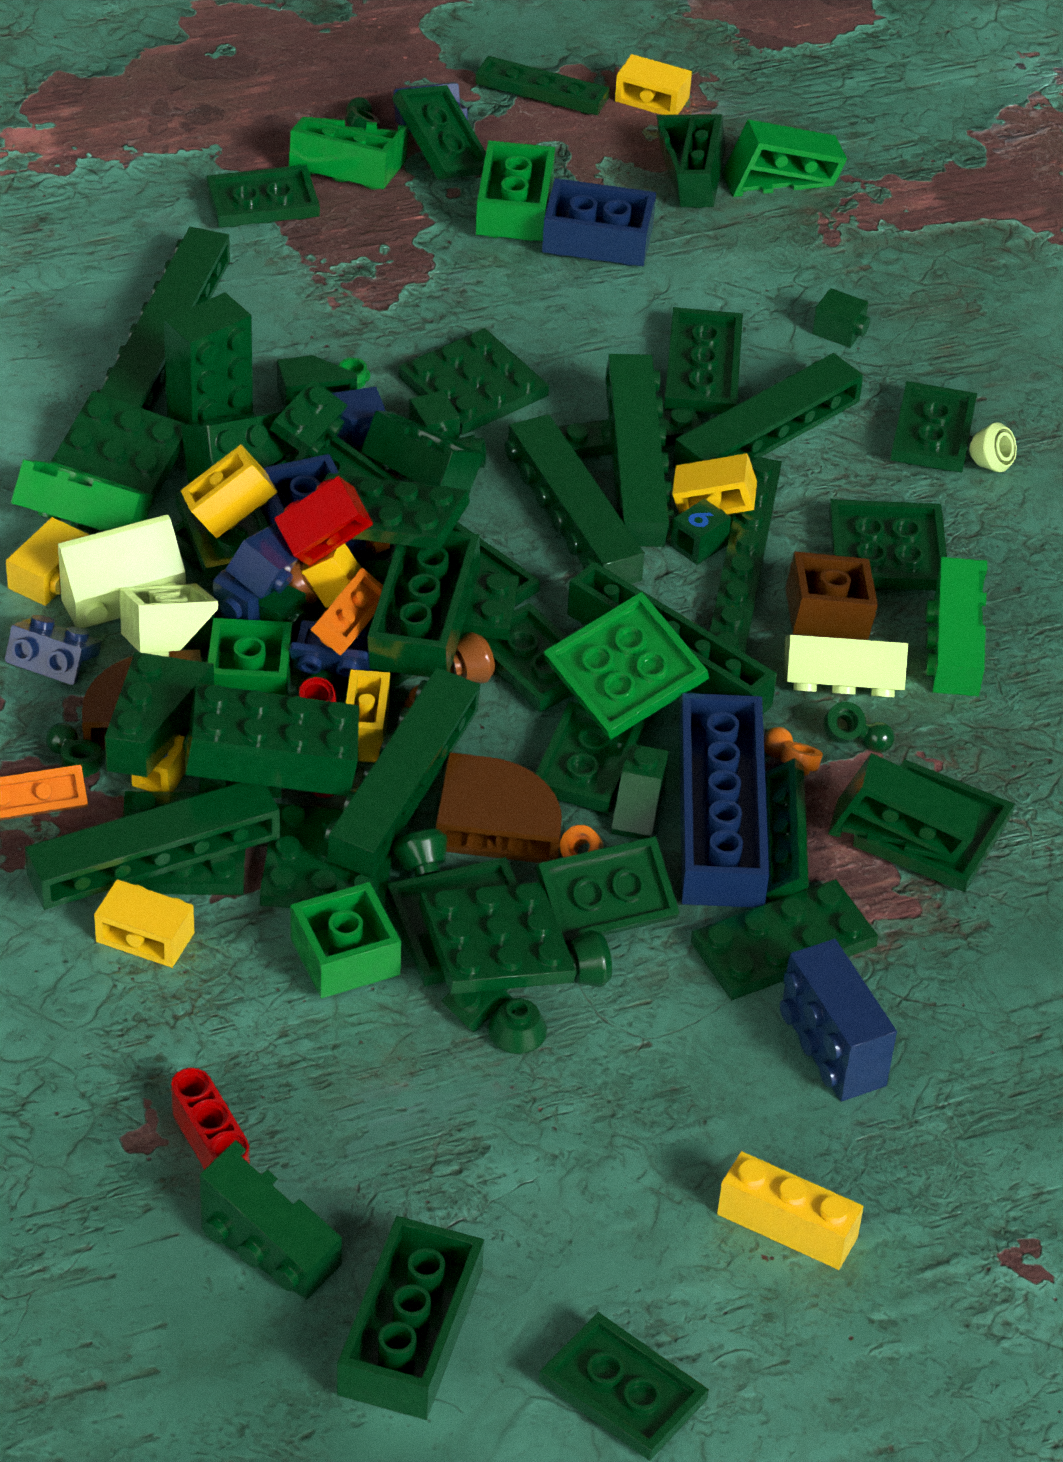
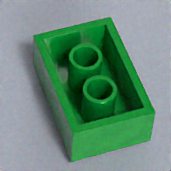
M488 140L477 199L476 235L492 238H515L524 241H543L544 217L554 179L555 147Z

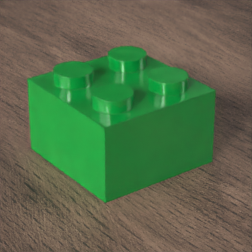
M213 618L208 663L214 664V685L288 696L292 664L289 651L292 643V622Z
M370 882L290 905V938L321 999L400 975L401 940Z

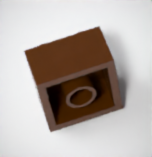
M794 551L785 586L792 633L803 636L868 640L878 607L869 559Z

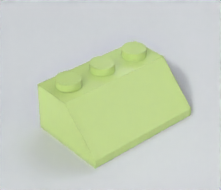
M168 514L58 543L61 600L75 627L83 629L119 619L120 587L186 584L183 561Z
M197 583L119 588L121 634L140 653L169 657V651H180L218 610V601Z
M787 635L785 636L784 682H793V690L816 692L817 684L833 685L832 693L855 695L856 687L871 688V696L895 697V690H905L908 643Z

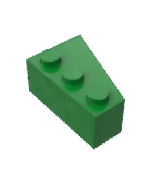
M302 117L291 129L289 167L307 165L309 174H321L332 177L335 181H350L363 184L368 189L384 190L406 162L409 128L407 125L398 124V130L377 129L376 122H366V128L345 126V120Z
M748 119L722 175L732 197L743 196V192L762 190L763 194L773 193L774 188L791 186L793 190L829 187L835 185L847 161V157L836 135Z
M23 459L11 503L36 510L38 515L49 519L53 517L57 520L62 518L72 521L71 526L92 532L93 528L107 531L147 520L154 495L54 461Z
M941 557L934 600H927L925 609V623H932V626H927L925 649L932 650V653L927 654L926 676L932 677V693L979 696L985 669L986 625H983L982 606H986L987 593L982 591L987 574V560Z

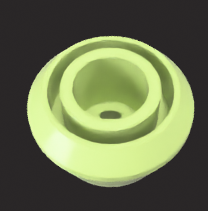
M997 422L990 424L974 435L969 451L972 459L980 467L995 472H1004L1015 460L1017 445L1012 431L1004 424Z

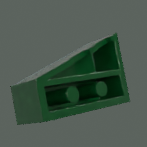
M722 114L656 115L660 149L680 207L698 209L714 207L725 152Z
M134 652L105 735L107 771L147 777L174 746V739L183 728H189L196 683L214 685L213 663Z
M871 753L838 798L828 835L841 837V833L846 832L867 837L866 843L878 846L880 840L904 845V852L955 863L973 840L981 804Z
M235 1140L200 1173L201 1229L213 1242L217 1244L223 1243L238 1253L247 1265L254 1268L258 1267L272 1276L281 1288L286 1291H294L307 1300L342 1265V1237L301 1199H298L294 1204L290 1202L273 1186L278 1178L268 1169L261 1175L241 1157L246 1149Z

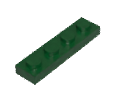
M487 56L476 72V84L487 86L493 90L517 94L524 98L544 101L554 106L578 110L584 114L598 116L609 98L610 87L492 56Z
M694 407L663 411L662 418L659 419V424H664L666 429L665 446L675 445L676 438L702 425ZM609 419L558 426L580 459L612 454Z
M796 758L765 772L769 879L766 895L773 902L809 887L804 767Z

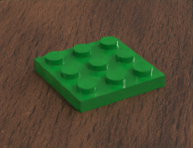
M643 592L638 593L544 651L547 663L609 740L681 697L682 693L689 692L709 679L708 670Z

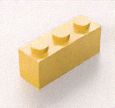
M741 1151L722 1181L717 1215L839 1270L858 1239L864 1206Z

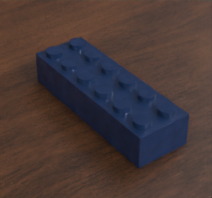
M682 693L679 720L681 904L751 908L765 905L769 879L762 697Z

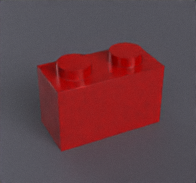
M339 476L323 481L317 486L316 491L302 500L290 503L283 513L274 518L293 556L308 566L313 565L373 525L355 488Z

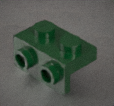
M312 379L273 421L270 430L299 451L295 461L316 457L326 445L324 440L327 436L333 440L344 426L345 421L341 417L348 405Z

